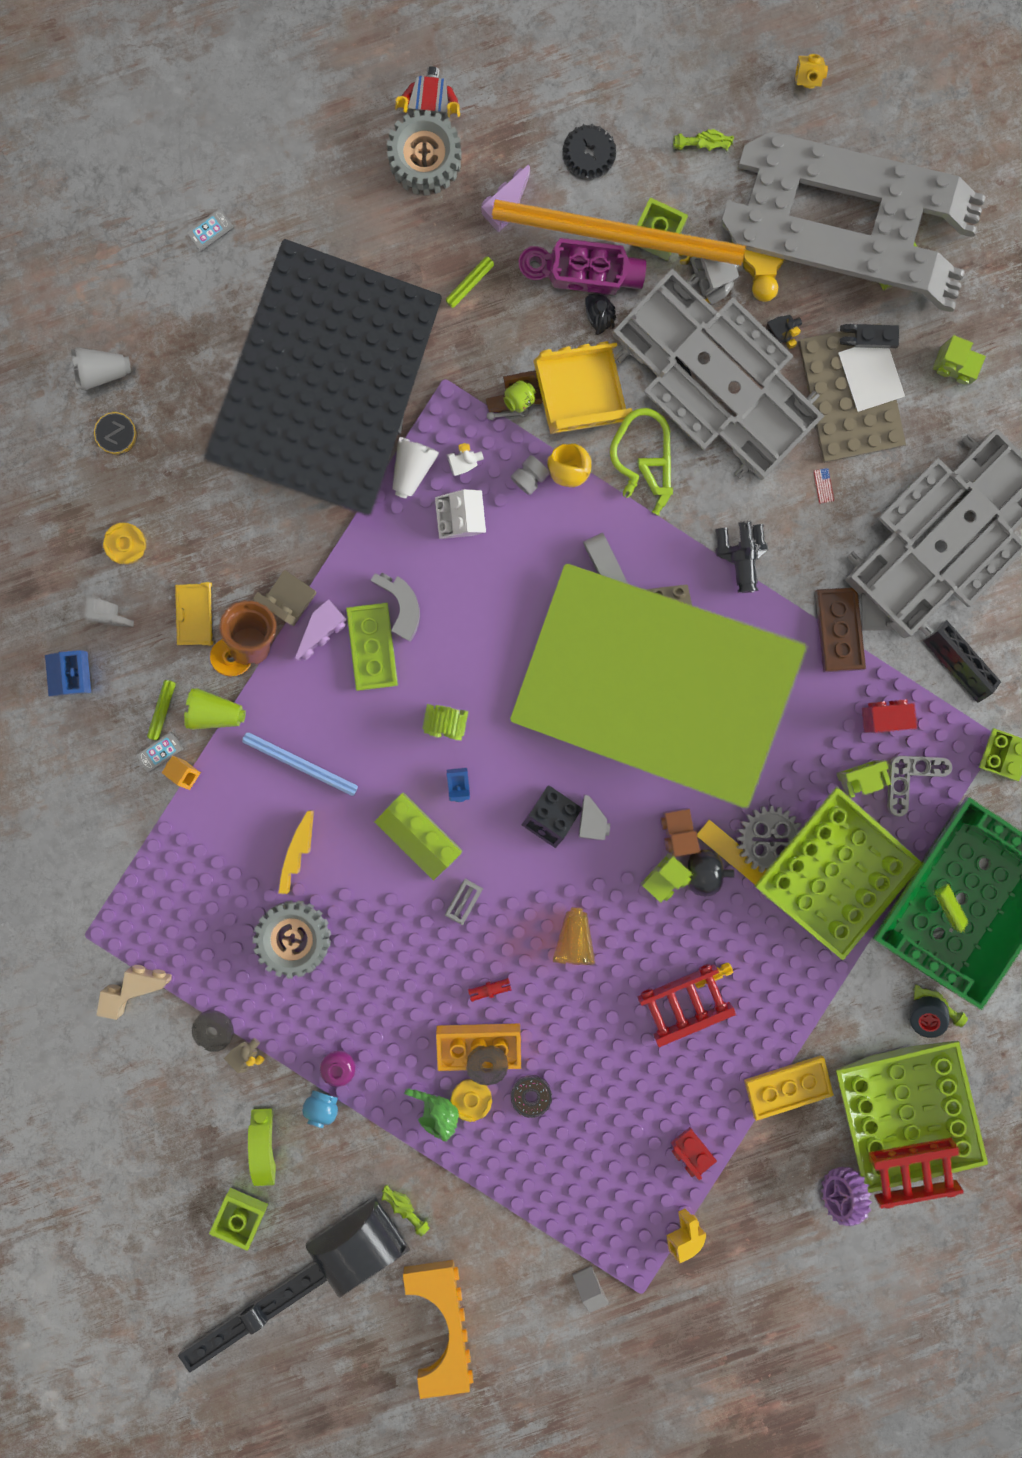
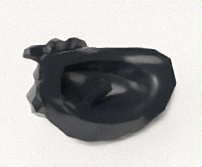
M588 294L585 298L586 313L590 324L595 329V334L603 333L610 326L614 329L616 320L615 306L602 294Z

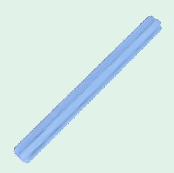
M246 733L243 737V743L351 796L355 795L358 789L357 785L251 733Z

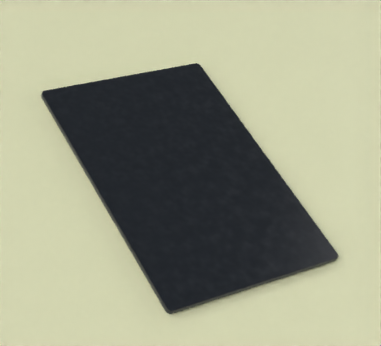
M287 239L282 240L204 452V460L370 516L442 296L433 291Z

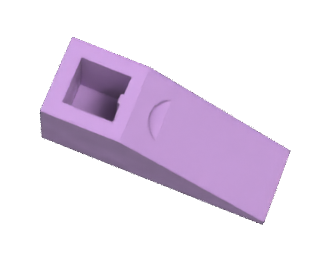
M529 165L524 169L519 168L514 173L512 180L501 184L497 190L498 192L493 197L488 196L482 203V215L497 232L502 230L509 222L492 219L494 201L498 199L520 203L530 176Z
M329 599L312 613L295 657L297 660L301 661L304 659L306 661L314 654L312 651L318 645L320 647L325 645L330 640L329 635L334 631L338 633L346 626L344 622L347 619Z

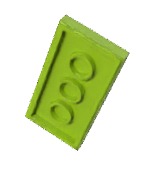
M388 603L347 607L356 691L398 686Z

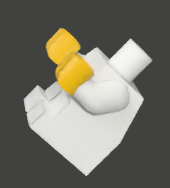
M468 443L458 445L460 452L458 455H454V453L447 454L450 469L454 476L468 472L477 466V461L484 459L481 451L477 453L470 451Z

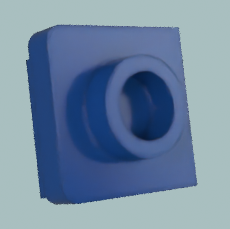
M468 768L447 769L449 801L463 802L469 800Z

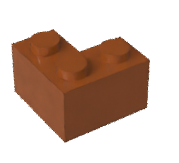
M683 808L663 812L664 817H661L660 821L662 830L666 829L667 838H664L666 851L668 850L673 856L700 852L697 832L693 829L690 809Z

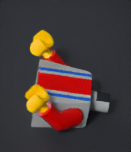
M434 66L427 68L426 76H417L416 81L411 83L404 93L396 98L395 110L401 107L404 108L406 113L408 108L409 117H414L413 111L418 110L420 115H425V110H429L432 117H435L437 112L442 115V121L446 118L449 120L450 115L453 113L460 117V106L452 87L447 86L446 79L439 78L440 70Z

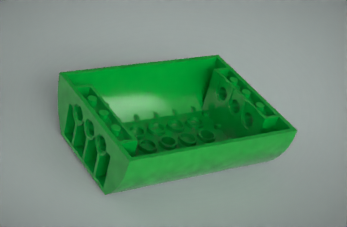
M965 797L872 939L978 1009L983 1010L1022 951V831L972 798ZM982 858H986L988 860V867L982 870L979 867V861ZM945 885L950 886L955 898L959 893H964L966 896L965 902L959 904L968 921L962 932L953 929V932H949L952 926L934 894L935 890ZM940 927L944 934L940 938L935 939L933 931Z

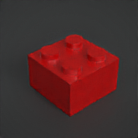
M907 700L889 701V705L886 702L868 703V707L862 708L864 733L917 729L915 703L908 704Z

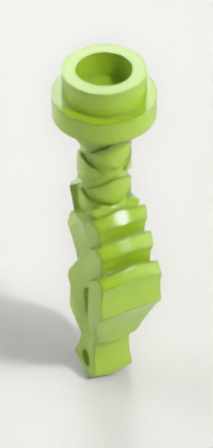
M708 129L698 133L696 137L690 138L684 137L682 133H678V135L673 136V148L682 150L684 146L692 145L697 146L699 149L707 148L710 151L721 147L727 152L730 145L733 144L734 136H724V134L715 129Z
M917 984L914 985V1000L924 996L939 998L948 1007L949 1017L953 1019L952 1021L955 1026L961 1028L968 1021L964 1012L957 1013L955 1010H952L948 1006L949 1002H946V998H943V994L936 990L923 989Z
M388 1185L384 1186L381 1201L389 1202L394 1214L399 1213L403 1219L407 1218L415 1227L414 1232L416 1235L419 1234L422 1237L430 1229L427 1221H420L412 1213L414 1208L406 1194L392 1191Z

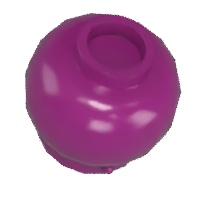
M344 1051L330 1052L321 1062V1077L330 1086H345L355 1075V1062Z

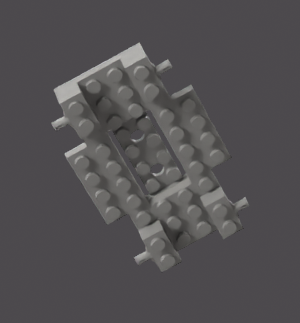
M671 269L613 331V337L623 348L614 358L621 363L630 355L635 357L642 365L645 363L657 375L656 379L644 390V393L703 450L719 435L734 449L732 452L742 463L740 468L734 472L736 476L738 475L739 479L749 470L763 480L824 417L813 405L820 396L813 390L805 398L779 372L794 356L737 300L732 297L717 312L692 288L699 281L695 274H692L685 281L674 269ZM703 330L724 352H726V353H727L757 384H759L763 389L761 390L737 365H735V364H734L704 333H702L701 331ZM705 352L709 355L710 361L707 364L699 363L698 355ZM678 357L737 416L734 418L677 363L675 358ZM731 382H737L740 385L738 393L732 394L729 392L728 385Z
M997 428L979 442H976L967 434L962 441L970 450L953 472L937 458L878 518L892 532L883 544L862 560L854 551L847 556L855 567L845 581L858 594L865 593L892 620L889 625L903 638L912 636L918 629L926 637L929 636L933 630L925 622L952 594L966 607L971 606L1022 553V540L1014 533V530L1022 523V453ZM968 489L970 492L913 548L914 542ZM966 511L974 513L975 519L973 522L970 523L964 519ZM995 516L996 518L978 535V537L941 574H939V572L955 557V555ZM940 540L945 543L946 549L944 552L936 551L935 543Z

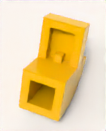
M686 1209L678 1211L680 1229L666 1235L669 1252L679 1263L694 1257L702 1249L706 1240V1233L699 1226L696 1216L691 1215Z

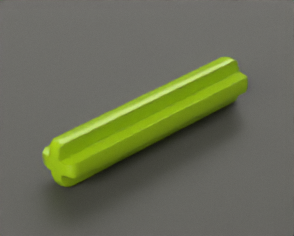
M486 256L446 298V303L454 308L494 266V262Z
M164 680L147 734L149 739L158 740L176 685L173 681Z

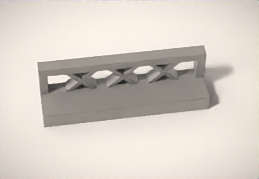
M87 597L85 619L110 626H134L133 620L117 616L118 605L98 598Z

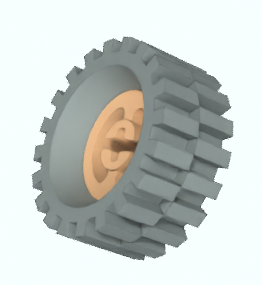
M419 110L413 111L414 117L410 118L408 114L404 115V123L398 120L395 123L396 131L391 129L389 133L390 140H387V154L392 174L395 175V180L398 183L402 181L403 188L407 191L412 187L414 194L419 195V190H423L424 195H430L429 190L434 189L435 194L441 192L440 186L443 185L447 189L450 186V179L455 181L457 171H460V138L457 136L456 128H451V122L447 118L444 122L442 121L441 114L436 112L435 117H432L429 110H425V115H420ZM423 143H427V167H423Z
M291 900L280 903L263 915L259 920V924L255 927L254 932H256V935L253 937V943H256L254 948L255 955L259 953L260 958L258 961L260 964L265 963L267 965L266 970L269 972L275 971L276 976L287 975L286 978H293L297 975L302 977L305 973L313 971L328 952L327 950L331 942L329 940L331 931L327 928L329 923L327 919L322 918L321 915L323 913L320 910H314V906L310 903L305 905L303 904L304 901L299 900L297 902ZM290 924L292 928L284 933L285 937L282 939L283 945L286 947L284 949L279 942V932L283 926ZM302 927L307 934V945L304 950L295 952L294 949L302 943L301 939L304 937L300 929ZM292 934H295V938L299 940H296L294 943H292L291 938L286 936H291Z

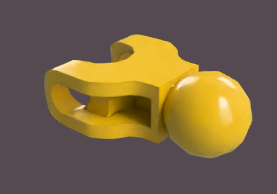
M745 249L743 268L752 276L753 295L758 301H771L778 293V283L775 277L784 259Z

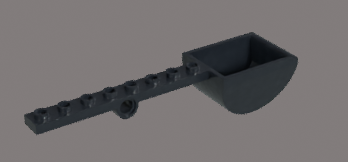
M373 1197L306 1242V1250L314 1260V1263L179 1352L178 1357L188 1372L191 1373L247 1334L256 1333L268 1320L326 1281H328L338 1298H340L409 1252V1246L377 1198Z

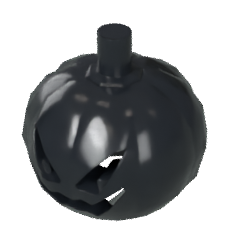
M700 850L698 853H693L688 859V870L692 873L688 887L696 895L703 897L713 896L722 887L723 878H734V869H724L720 856L711 850Z

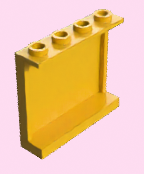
M608 341L598 343L597 346L583 344L576 349L563 347L555 352L547 349L539 352V355L533 360L550 434L621 423L633 411L632 408L626 409L613 354V349L618 346L617 343L609 344Z

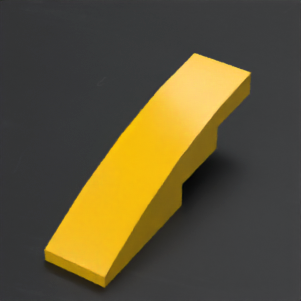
M314 810L306 812L288 848L281 873L278 892L280 894H288L290 892L291 873L298 874L300 872L302 853L308 854L310 852Z

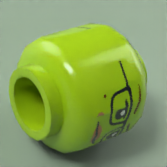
M518 381L505 390L504 402L512 412H523L534 404V394L536 391L530 383L526 384L523 381Z

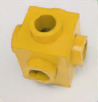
M818 54L798 56L794 76L796 85H803V87L809 89L815 88V86L821 87L822 81L826 79L828 66L825 65L824 58Z

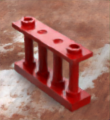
M714 964L703 965L699 968V971L654 990L646 989L641 992V995L637 996L641 1006L648 1005L658 1030L653 1036L658 1047L667 1045L736 1015L731 1003L723 1002L713 978L714 975L719 974ZM704 979L716 1004L713 1009L708 1011L704 1010L694 987L695 983ZM685 987L696 1011L695 1016L689 1019L684 1017L674 993ZM667 996L677 1020L676 1024L670 1027L665 1026L655 1000Z
M952 1138L868 1152L872 1166L880 1172L882 1193L874 1194L880 1209H891L894 1206L964 1194V1190L956 1179L953 1180L950 1158L959 1155V1148ZM942 1158L944 1182L932 1184L930 1161ZM921 1162L924 1185L911 1187L909 1165ZM900 1166L903 1189L891 1191L888 1169Z

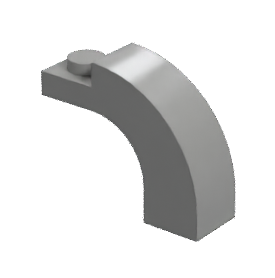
M381 572L379 576L375 573L371 581L395 595L400 605L399 617L391 631L411 642L420 621L419 603L413 590L398 576L394 583H392V578Z

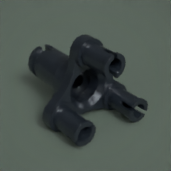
M745 521L739 522L740 542L735 546H730L729 528L715 529L717 540L716 556L735 563L736 583L739 587L737 593L759 591L756 586L758 584L756 560L768 551V543L765 542L764 524L752 525V521H747V523Z

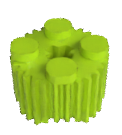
M427 704L422 729H424V733L430 736L442 737L443 733V736L450 739L462 740V736L465 733L468 711L456 710L440 705H435L434 709V705Z

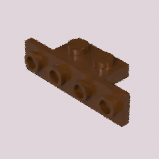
M536 370L503 376L505 390L518 381H523L526 384L530 383L536 391L534 394V404L543 403ZM505 395L486 398L488 412L498 413L509 409L504 402Z

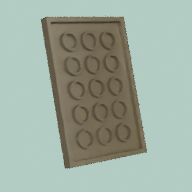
M839 331L798 341L809 395L813 390L816 391V394H819L820 397L816 399L813 405L824 415L815 425L823 463L904 447L906 445L897 399L859 412L857 411L838 353L855 347L840 344V338L855 337V333Z

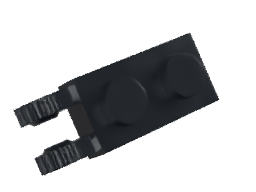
M843 324L840 326L841 332L855 333V337L840 338L841 345L893 349L899 346V325Z

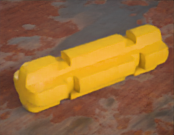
M725 963L720 968L716 967L719 974L714 975L713 978L717 981L722 979L724 975H731L733 973L731 965ZM706 980L695 983V987L697 989L704 987Z

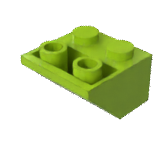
M992 728L979 768L998 777L1019 782L1022 776V738Z

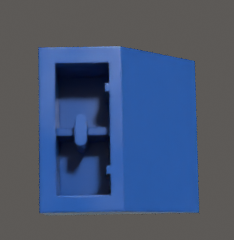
M67 651L45 655L49 697L91 693L87 651Z

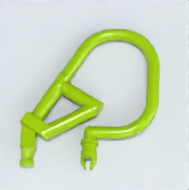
M639 408L630 412L621 423L610 445V459L620 473L631 479L628 480V484L623 490V497L628 498L632 495L634 488L637 487L639 475L620 463L617 457L618 444L634 418L646 415L660 423L663 429V458H638L637 465L652 493L659 495L655 508L652 510V513L659 516V512L665 507L670 496L673 495V487H671L670 427L666 419L657 411L649 408ZM648 466H663L662 487L658 486Z

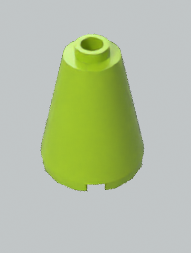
M192 688L186 701V705H189L188 712L184 714L185 728L191 730L239 726L241 722L244 723L246 711L243 710L242 705L204 690Z

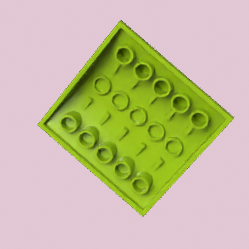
M836 787L760 878L755 887L824 946L844 960L917 872L922 862Z
M959 1041L915 1045L866 1057L836 1070L860 1175L865 1177L864 1183L869 1185L867 1188L869 1193L881 1191L882 1187L880 1172L872 1166L868 1152L952 1138L959 1148V1155L950 1158L952 1173L988 1165ZM942 1158L930 1161L932 1178L944 1175ZM921 1162L910 1164L911 1183L922 1181ZM900 1166L889 1168L890 1188L901 1186Z

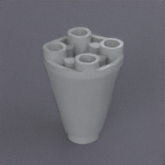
M81 347L71 349L73 367L77 369L74 370L77 389L87 390L131 373L129 356L123 357L122 354Z

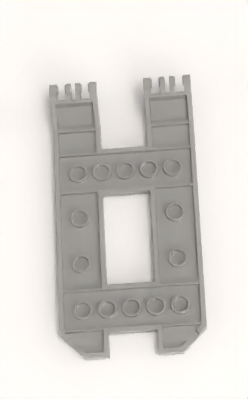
M771 131L744 146L739 168L757 172L758 175L748 205L731 201L727 202L722 225L729 232L734 244L746 246L745 249L919 292L938 309L948 312L954 311L956 303L951 300H945L942 296L951 299L958 298L961 284L951 281L949 278L961 280L964 277L965 271L952 266L939 252L916 247L913 244L922 213L943 217L960 235L975 236L977 228L965 222L971 224L979 222L982 209L971 204L983 205L985 195L974 192L960 176ZM799 183L881 202L872 235L789 216Z

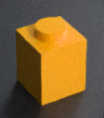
M173 755L162 771V774L176 785L188 790L191 789L201 773L187 761Z

